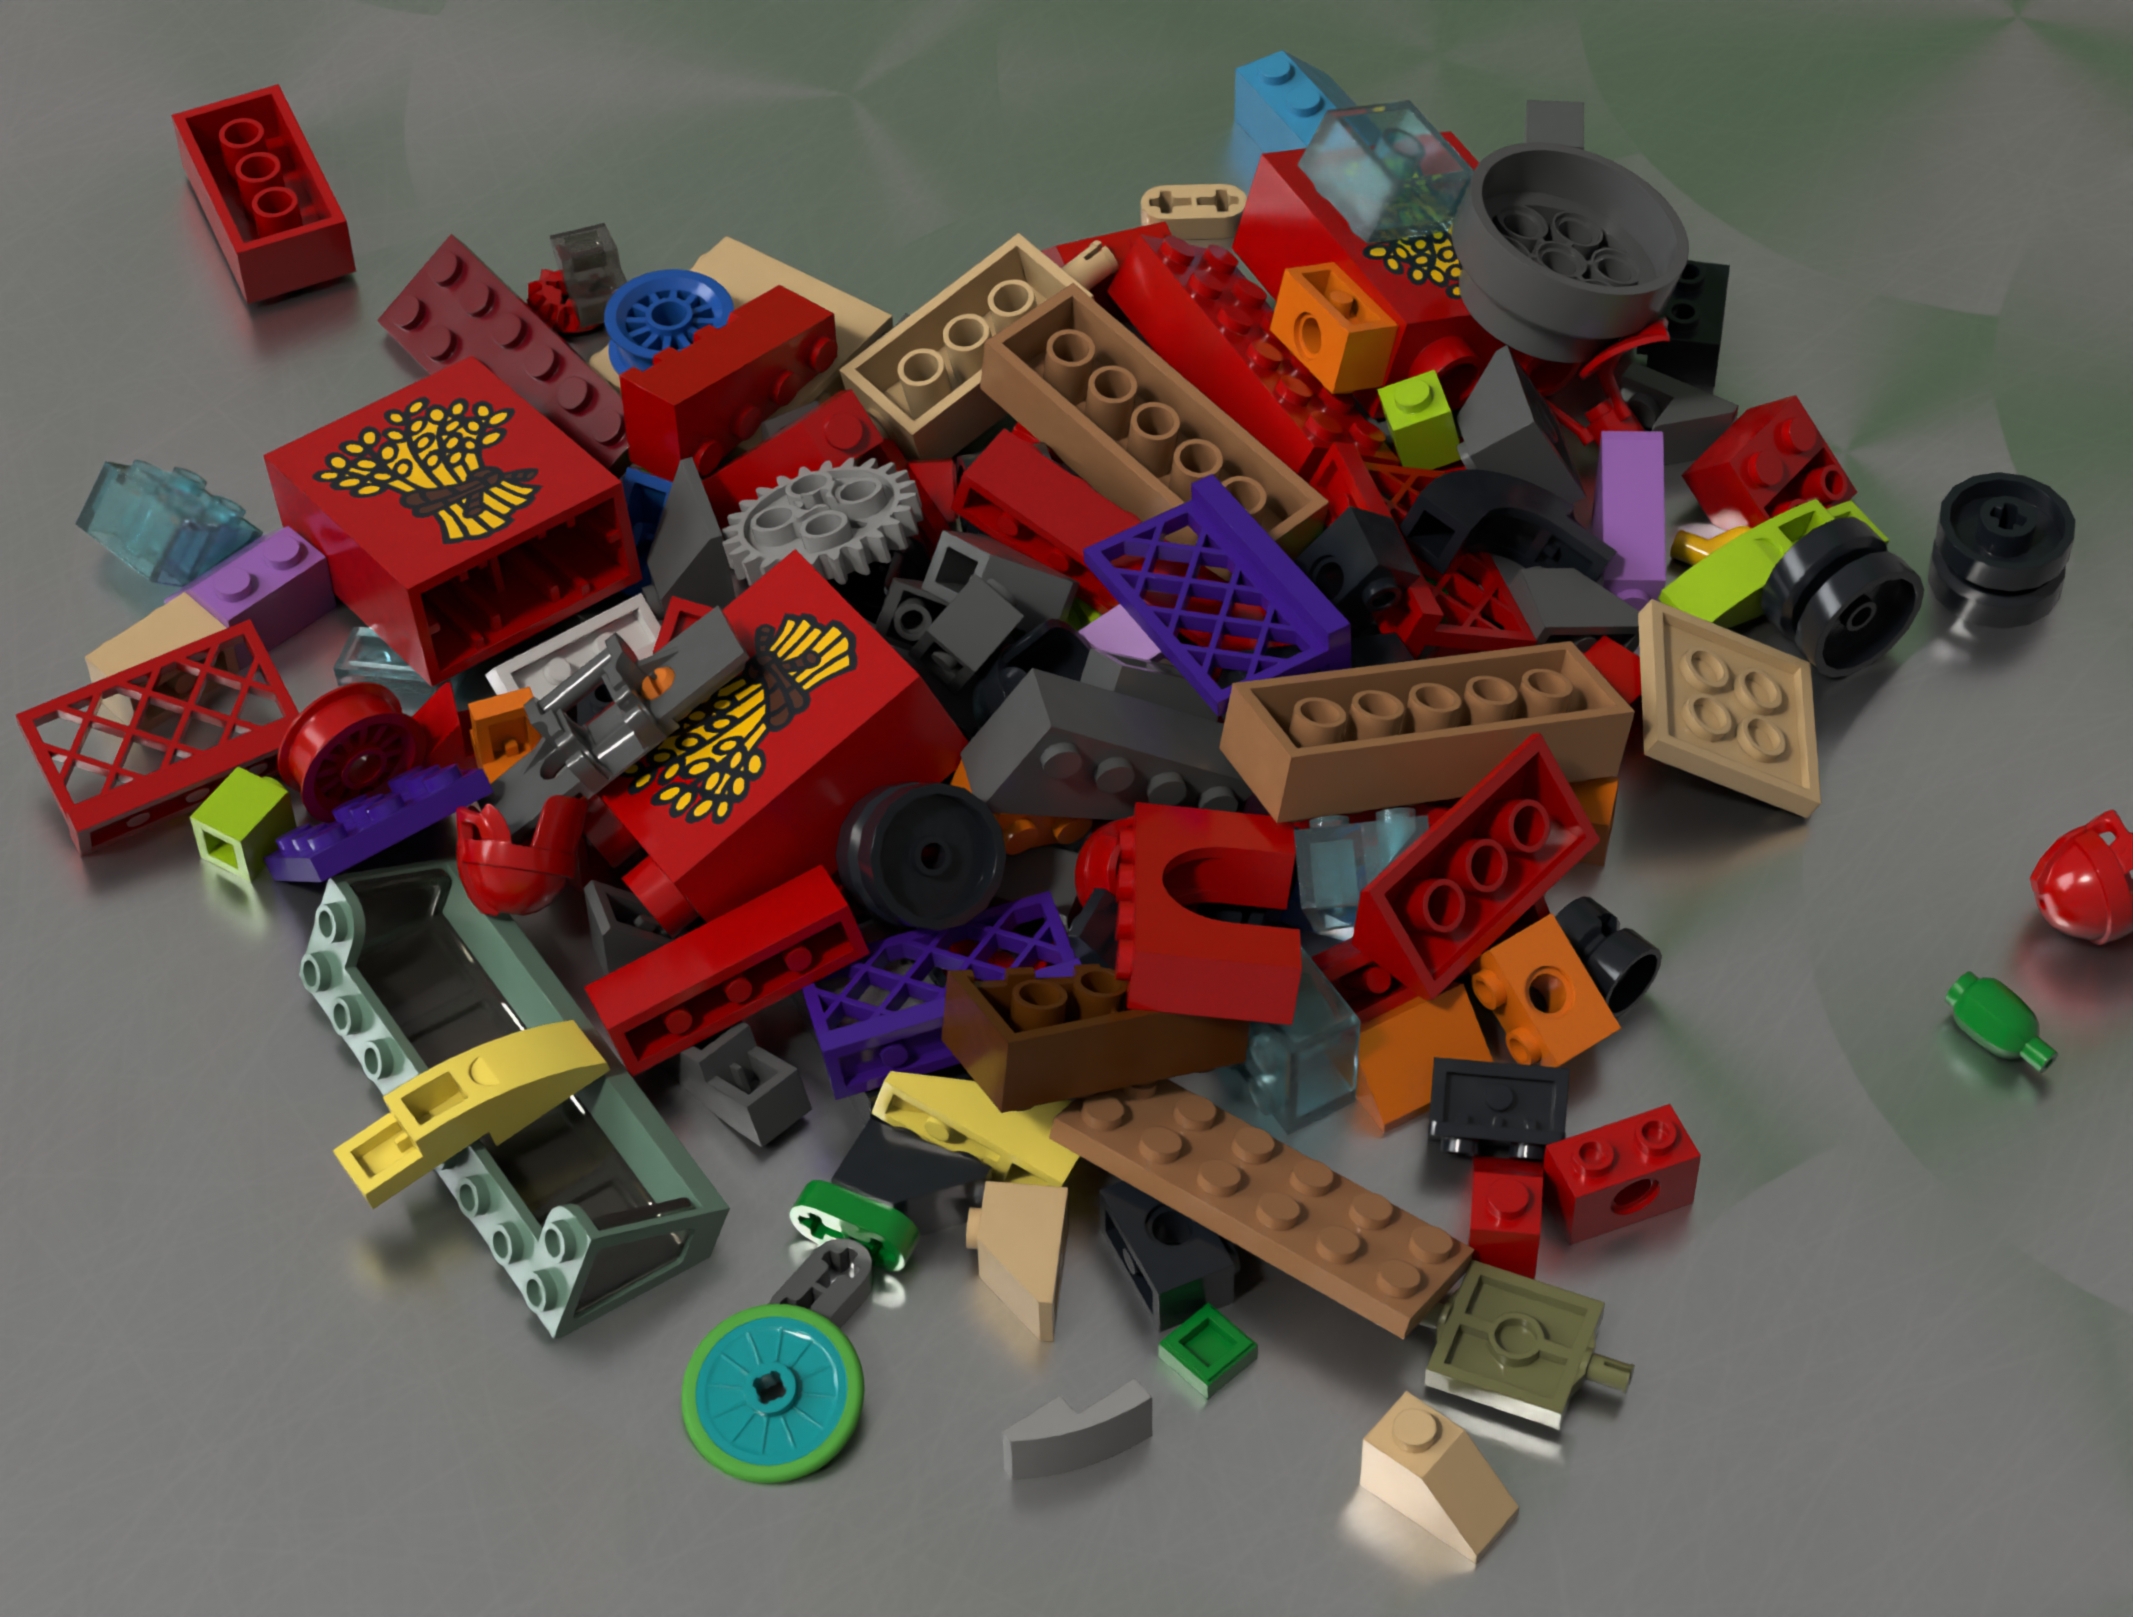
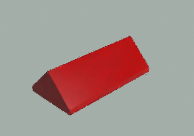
M1532 733L1360 892L1352 945L1423 1000H1433L1601 841L1541 733Z

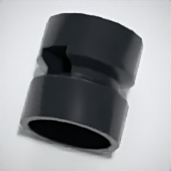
M1582 896L1565 906L1555 918L1616 1018L1632 1008L1647 992L1661 966L1662 954L1658 948L1633 929L1623 928L1620 930V922L1615 915L1591 897Z

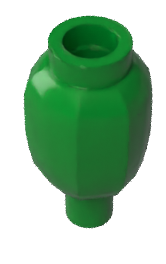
M1968 971L1947 992L1944 1001L1953 1008L1956 1025L1973 1041L1990 1053L2008 1060L2022 1057L2039 1073L2045 1072L2056 1060L2058 1052L2039 1037L2040 1026L2034 1012L2001 981L1995 978H1978L1973 972Z

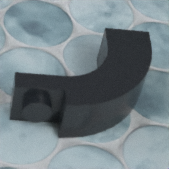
M1457 470L1435 478L1421 491L1399 526V530L1411 553L1442 575L1462 555L1483 552L1507 558L1524 568L1535 566L1544 568H1575L1597 583L1617 553L1615 549L1568 518L1575 507L1569 502L1531 482L1487 470Z

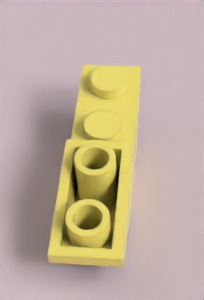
M574 1020L545 1024L515 1032L454 1056L386 1094L382 1098L390 1112L332 1151L371 1208L375 1209L485 1134H488L495 1145L498 1146L610 1071V1068Z

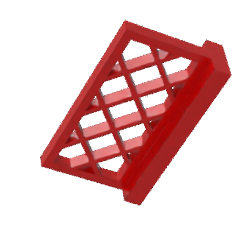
M1333 441L1310 480L1309 485L1329 501L1325 520L1327 527L1349 506L1393 518L1399 530V526L1408 513L1398 506L1399 503L1410 509L1420 494L1416 490L1422 491L1435 478L1446 472L1363 462L1355 444ZM1379 490L1392 497V500L1389 501L1383 497ZM1407 546L1421 576L1402 593L1400 600L1394 606L1385 610L1375 619L1382 634L1397 633L1415 660L1425 645L1494 651L1534 646L1537 642L1490 553L1483 552L1462 555L1442 575L1412 554ZM1460 569L1481 583L1483 589L1458 574L1457 570ZM1423 574L1438 584L1436 586L1430 584L1425 580ZM1444 587L1475 607L1474 610H1470L1442 591ZM1481 612L1504 626L1505 630L1499 629L1479 616ZM1445 616L1457 625L1440 624V621Z
M248 619L16 714V721L69 827L70 837L80 857H83L199 808L237 767L245 769L261 778L280 774L277 764L279 747L287 729L299 715V712L251 619ZM245 642L254 659L246 678L214 668L221 651ZM206 658L204 664L196 662ZM179 670L198 676L188 702L155 692L162 675ZM259 671L266 684L256 681ZM208 680L241 690L230 716L198 706ZM147 682L145 688L138 686L140 684ZM121 694L139 700L129 726L97 716L104 699ZM250 694L276 702L283 715V718L264 726L240 719ZM150 704L182 714L172 740L139 730ZM86 706H89L86 712L79 710ZM57 718L80 724L70 751L44 743L36 727ZM192 718L225 728L219 744L204 751L182 744ZM91 728L123 738L113 764L80 754ZM234 732L242 734L232 739ZM133 742L166 752L160 769L146 775L124 769L123 766ZM176 756L184 758L178 762L173 763ZM53 760L64 763L60 774ZM74 767L107 777L101 793L74 804L66 788ZM117 780L125 783L115 787Z

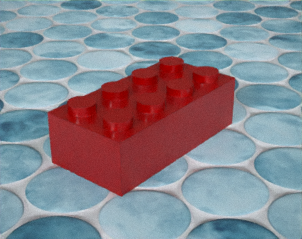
M279 84L171 115L184 170L247 304L273 298L283 293L356 272L347 220Z

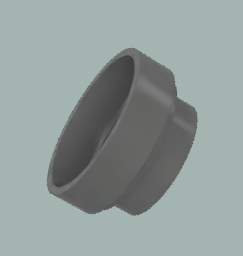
M1554 143L1514 144L1487 155L1476 167L1452 224L1454 250L1463 266L1459 275V291L1467 310L1487 332L1506 345L1536 358L1561 363L1589 362L1604 349L1620 341L1621 337L1636 334L1659 319L1679 281L1689 255L1688 237L1682 221L1669 202L1649 183L1627 168L1600 155L1583 149Z

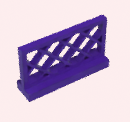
M1213 474L1191 483L1192 500L1083 549L1084 563L1218 717L1227 712L1232 685L1221 689L1211 678L1214 667L1247 672L1246 679L1239 682L1309 674L1318 669L1325 672L1351 668V624ZM1186 526H1189L1198 536L1196 546L1164 542L1165 536ZM1123 555L1145 557L1141 571L1115 568L1110 561ZM1157 559L1188 563L1189 567L1186 576L1179 577L1153 573ZM1201 565L1228 569L1232 573L1230 583L1197 579ZM1146 591L1179 595L1175 608L1147 605L1144 602ZM1190 597L1223 601L1219 615L1186 611ZM1234 604L1261 606L1266 611L1264 622L1231 617ZM1180 628L1213 633L1209 647L1181 644L1177 639ZM1224 635L1258 639L1254 653L1220 649ZM1269 641L1297 645L1302 651L1288 659L1265 656Z
M1050 891L985 909L965 925L940 931L919 928L868 943L866 945L870 954L803 987L802 992L835 1100L882 1087L890 1071L923 1075L961 1064L941 1040L946 986L942 988L922 982L934 966L945 970L972 969L975 978L982 981L1004 980L1005 968L987 963L998 948L1020 954L1010 968L1033 967L1039 959L1055 965L1035 970V978L1072 977L1074 965L1082 964L1080 959L1075 957L1073 949L1070 947L1068 936ZM1044 917V925L1033 938L1011 932L1018 924ZM966 939L980 942L969 957L947 951L953 943ZM901 958H909L916 961L904 976L883 970L889 962ZM840 976L852 979L840 995L815 987L816 983ZM870 985L891 991L879 1007L858 1001ZM909 997L925 1001V1003L900 1010ZM845 1016L860 1020V1022L835 1029Z

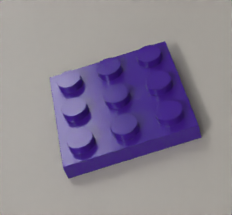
M457 763L442 769L439 764L427 769L417 766L390 779L387 783L391 792L385 795L383 793L371 798L364 794L334 808L332 813L336 819L329 824L322 823L315 827L307 823L281 835L275 840L279 850L263 857V860L274 881L323 882L455 813L459 806H468L494 791L483 769L460 770Z

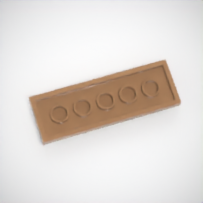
M1169 1079L1157 1080L1152 1084L1144 1086L1133 1085L1100 1092L1088 1098H1076L1054 1117L1049 1139L1403 1340L1467 1272L1475 1249L1451 1237L1441 1228L1424 1222L1390 1203L1385 1197L1370 1192L1334 1172L1324 1163L1307 1157L1273 1138L1266 1131L1253 1127L1217 1107L1207 1098L1196 1095Z

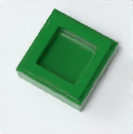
M1208 1302L1158 1343V1357L1208 1400L1258 1358V1344Z

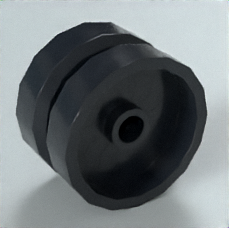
M1996 472L1976 475L1953 486L1941 502L1936 538L1933 542L1929 563L1928 582L1935 598L1953 615L1979 626L2001 629L2030 625L2048 615L2060 599L2065 580L2066 564L2069 561L2074 541L2076 520L2067 501L2046 484L2024 475Z
M1855 517L1838 518L1814 528L1791 546L1775 565L1764 585L1761 607L1766 619L1784 637L1796 642L1799 652L1819 673L1833 678L1851 675L1871 665L1892 649L1910 628L1922 604L1924 587L1920 576L1901 557L1889 552L1886 543L1865 522Z
M901 781L876 787L853 805L840 827L835 856L840 883L857 908L878 922L940 931L965 925L988 907L1002 883L1006 850L1002 828L990 808L967 789L935 782Z

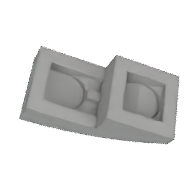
M1134 1378L1077 1414L1065 1399L1059 1395L1002 1431L1005 1472L1012 1480L1057 1475L1090 1466L1134 1447L1152 1436V1396Z

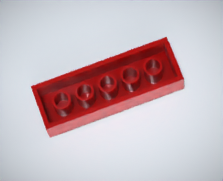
M1139 234L1106 291L1158 356L1308 484L1333 441L1355 444L1363 462L1399 465L1400 460L1384 442L1386 440L1384 433L1377 426L1366 421L1354 407V397L1351 394H1332L1270 331L1274 310L1265 301L1267 295L1263 289L1243 275L1237 267L1239 262L1232 253L1217 245H1209L1208 248L1189 245L1184 240L1169 235L1165 239Z

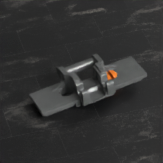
M719 606L712 609L676 636L654 655L642 660H638L629 645L615 632L605 640L607 648L541 700L534 696L524 704L530 724L542 735V738L531 752L490 784L494 791L493 793L477 801L481 811L486 804H491L501 812L507 821L512 844L522 845L534 835L544 803L550 796L563 795L577 799L585 796L589 799L680 727L678 721L687 717L694 708L744 670L745 662L750 657L725 612ZM602 683H605L615 704L590 724L580 726L565 714ZM567 765L566 770L563 771L559 776L555 777V776L557 775V773H558L564 766Z

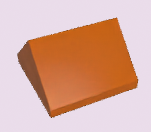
M1451 982L1433 1000H1423L1419 996L1336 1038L1312 1035L1311 1039L1383 1133L1430 1111L1434 1057L1493 1062L1463 983Z

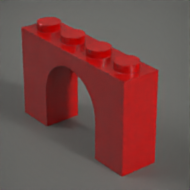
M1135 802L1132 828L1120 826L1118 838L1120 839L1122 849L1117 861L1119 869L1116 885V903L1119 904L1115 930V941H1118L1115 980L1127 981V1009L1292 1025L1302 971L1300 929L1224 922L1201 916L1183 906L1194 903H1225L1287 910L1296 855L1294 823H1276L1273 817L1269 815Z

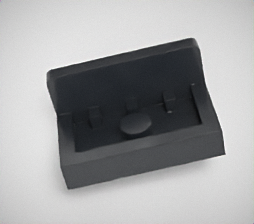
M1434 1057L1427 1140L1440 1141V1152L1444 1154L1481 1156L1482 1145L1509 1147V1159L1544 1162L1546 1145L1566 1139L1565 1126L1570 1069Z

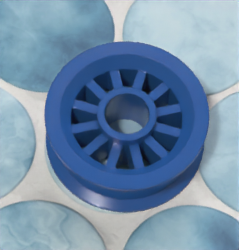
M659 270L640 275L628 281L611 296L604 312L605 328L610 337L608 352L612 367L618 375L632 367L643 372L654 366L653 355L669 346L677 351L693 344L694 332L710 324L717 329L727 324L730 312L734 310L731 296L714 279L689 270Z

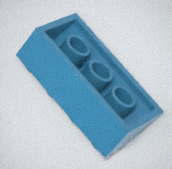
M1284 50L1235 68L1234 120L1264 153L1388 139L1328 74Z

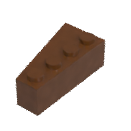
M1100 964L1074 965L1072 977L1035 978L1033 967L1005 968L1004 980L974 981L975 976L972 969L949 970L947 972L941 1040L1001 1113L1026 1111L1034 1106L1071 1098H1088L1100 1092L1133 1085H1149L1157 1080L1191 1073H1207L1216 1068L1243 1063L1246 1060L1251 1021L1127 1009V981L1115 980V970L1103 968Z

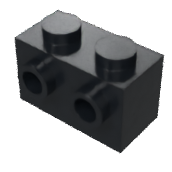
M1687 260L1666 308L1660 318L1666 317L1669 321L1667 329L1670 341H1658L1637 347L1636 354L1648 355L1646 367L1687 384L1715 387L1730 265Z

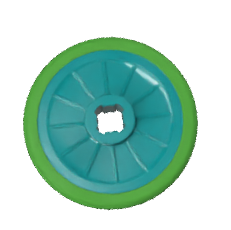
M790 1304L755 1306L740 1311L719 1323L706 1335L694 1351L682 1383L681 1402L683 1419L691 1440L699 1452L724 1473L755 1483L788 1482L807 1476L820 1469L832 1460L846 1445L861 1416L865 1392L864 1375L854 1346L842 1330L826 1317L810 1309ZM777 1382H783L786 1390L783 1398L778 1397L775 1400L769 1401L768 1404H763L760 1396L762 1389H768L771 1386L777 1385Z

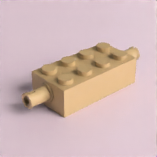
M1017 233L839 369L845 390H853L882 438L894 440L907 461L951 458L1008 414L980 389L985 341L1072 283L1094 300V295L1089 290L1110 274H1114L1118 270V263L1111 251L1106 246L1103 247L1102 242L1095 240L1090 244V247L1060 268L1020 233ZM864 454L855 459L856 466L859 464Z

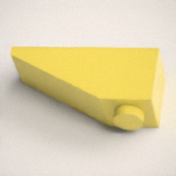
M890 1071L883 1082L871 1114L894 1127L910 1129L925 1141L953 1152L964 1151L972 1154L983 1164L992 1167V1181L1065 1187L1082 1159L1081 1156L1049 1139L1054 1117L1071 1103L1069 1100L1034 1106L1026 1111L1001 1113L975 1081Z

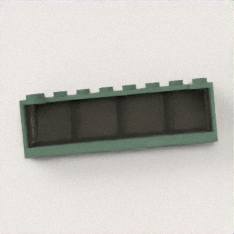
M457 856L339 874L328 879L321 905L316 911L315 924L306 953L300 962L299 976L306 990L313 994L330 1018L336 1033L344 1038L358 1058L366 1076L374 1081L384 1096L421 1073L481 1044L515 1032L569 1020L575 1021L610 1068V1071L498 1146L495 1145L488 1134H485L433 1169L437 1171L456 1198L462 1213L470 1218L489 1245L495 1260L503 1265L524 1295L530 1310L538 1315L553 1338L570 1334L711 1257L730 1207L511 915L499 913L498 916L479 913L468 898L459 877Z

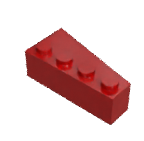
M778 285L730 312L727 324L717 329L708 324L694 332L693 344L677 351L669 346L653 355L654 366L642 372L632 367L619 374L630 462L656 476L674 481L680 460L692 457L700 478L703 475L710 474L718 466L720 460L743 440L751 438L762 422L766 421L781 406L788 405L800 389L817 374L825 372L832 365L835 358L838 357L835 314L784 286Z

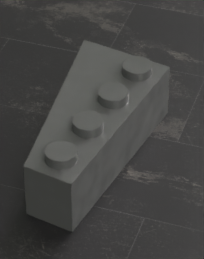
M1035 668L1028 672L960 753L972 794L985 802L992 813L1117 820L1134 815L1135 802L1236 812L1253 794L1249 786L1219 749L1224 727L1223 723Z

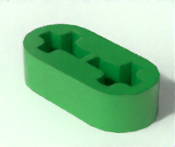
M812 1180L807 1183L789 1213L792 1224L808 1239L820 1245L836 1238L857 1241L869 1251L873 1267L889 1272H897L904 1268L921 1237L918 1228L903 1213L822 1180Z

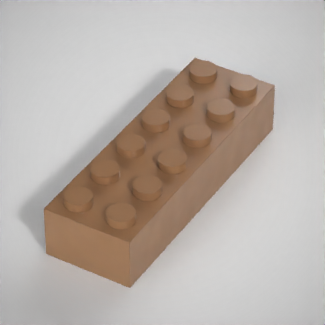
M1074 283L985 341L980 389L1040 442H1044L1049 450L1099 494L1122 510L1133 513L1142 522L1192 500L1191 483L1213 474L1292 561L1323 533L1329 501ZM1186 526L1165 536V539L1170 543L1196 546L1198 536L1189 526ZM1205 566L1225 581L1230 582L1232 573L1228 569Z
M1572 641L1232 683L1219 749L1276 823H1296L1311 818L1339 814H1359L1368 810L1396 806H1416L1425 802L1463 798L1532 733L1542 734L1568 782L1581 783L1589 779L1617 776L1635 711Z

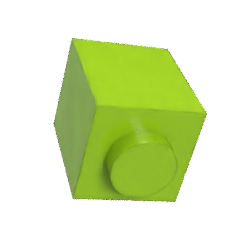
M1435 369L1377 389L1390 436L1403 467L1433 470L1461 460L1457 450V445L1460 442L1453 416Z
M237 767L190 816L200 857L249 882H252L266 867L263 857L279 850L275 840L281 835L297 828L289 791L271 777L265 776L261 778L240 767Z

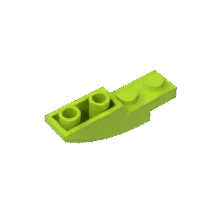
M1814 499L1757 525L1715 550L1662 589L1658 599L1661 603L1727 629L1764 615L1761 607L1763 588L1773 568L1792 545L1814 528L1834 519L1855 517L1865 522L1886 543V546L1890 540L1852 500L1826 509L1817 499Z

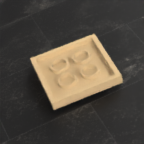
M1651 599L1638 613L1644 755L1808 818L1821 805L1811 664L1808 661Z

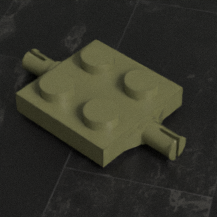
M1471 1260L1461 1286L1448 1297L1445 1304L1438 1302L1419 1322V1325L1436 1330V1346L1426 1367L1424 1385L1556 1429L1561 1427L1572 1396L1584 1385L1586 1380L1620 1390L1626 1394L1633 1377L1635 1365L1595 1353V1337L1603 1319L1605 1302L1475 1260Z

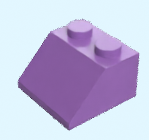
M289 526L259 537L164 599L166 604L183 592H186L227 628L251 619L267 652L337 607L326 556ZM245 642L234 646L239 670L241 671L250 665L254 659Z

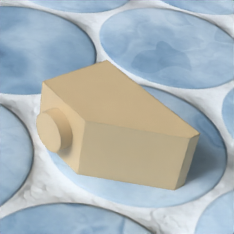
M986 1181L982 1208L970 1207L966 1248L978 1249L979 1277L1039 1341L1054 1342L1069 1232L1068 1188Z
M1407 1391L1363 1438L1360 1485L1475 1564L1519 1514V1506L1467 1432Z

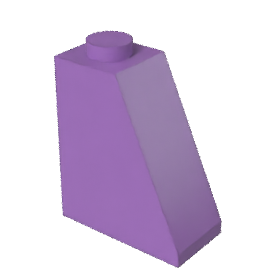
M1601 431L1592 510L1593 535L1615 549L1617 553L1597 581V584L1638 611H1641L1651 599L1661 602L1658 597L1662 589L1665 588L1666 583L1663 432Z

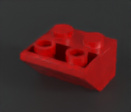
M1796 395L1747 409L1681 475L1711 523L1725 531L1738 526L1754 528L1787 510L1817 499L1828 509L1850 501L1857 493V490Z

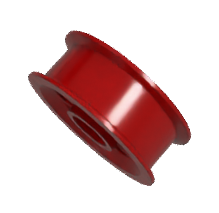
M371 682L352 683L322 695L295 718L287 729L279 747L277 757L278 770L283 781L290 788L301 793L302 802L306 810L317 820L331 823L336 820L332 813L334 808L364 794L368 798L382 793L385 795L391 792L387 783L390 779L414 767L422 766L426 753V737L419 723L411 716L402 713V707L398 698L387 687Z

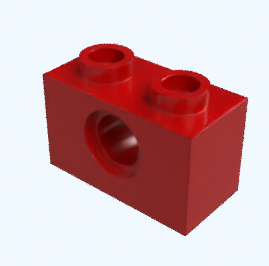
M1667 1104L1546 1145L1543 1164L1542 1198L1568 1244L1573 1245L1692 1204L1701 1154L1671 1104Z

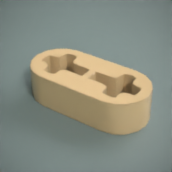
M1229 184L1156 186L1147 190L1142 196L1141 226L1166 221L1172 236L1182 240L1231 238L1236 236L1247 197L1240 188Z

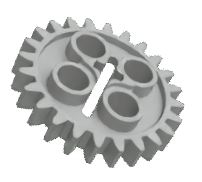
M849 458L840 467L833 468L832 463L828 460L821 465L819 471L811 472L804 466L799 469L798 476L794 479L781 475L776 477L778 486L773 489L758 487L755 489L758 496L757 500H741L739 502L741 512L730 514L727 517L730 526L722 529L725 540L722 544L730 568L734 569L737 579L747 578L749 586L753 585L794 549L826 580L835 579L836 582L843 585L847 582V574L856 571L860 574L868 575L870 574L868 564L873 561L889 563L892 561L889 550H902L908 547L906 537L918 535L917 522L924 520L921 510L922 503L914 480H910L908 471L902 470L897 472L895 464L892 462L878 467L877 460L871 458L857 467L854 458Z

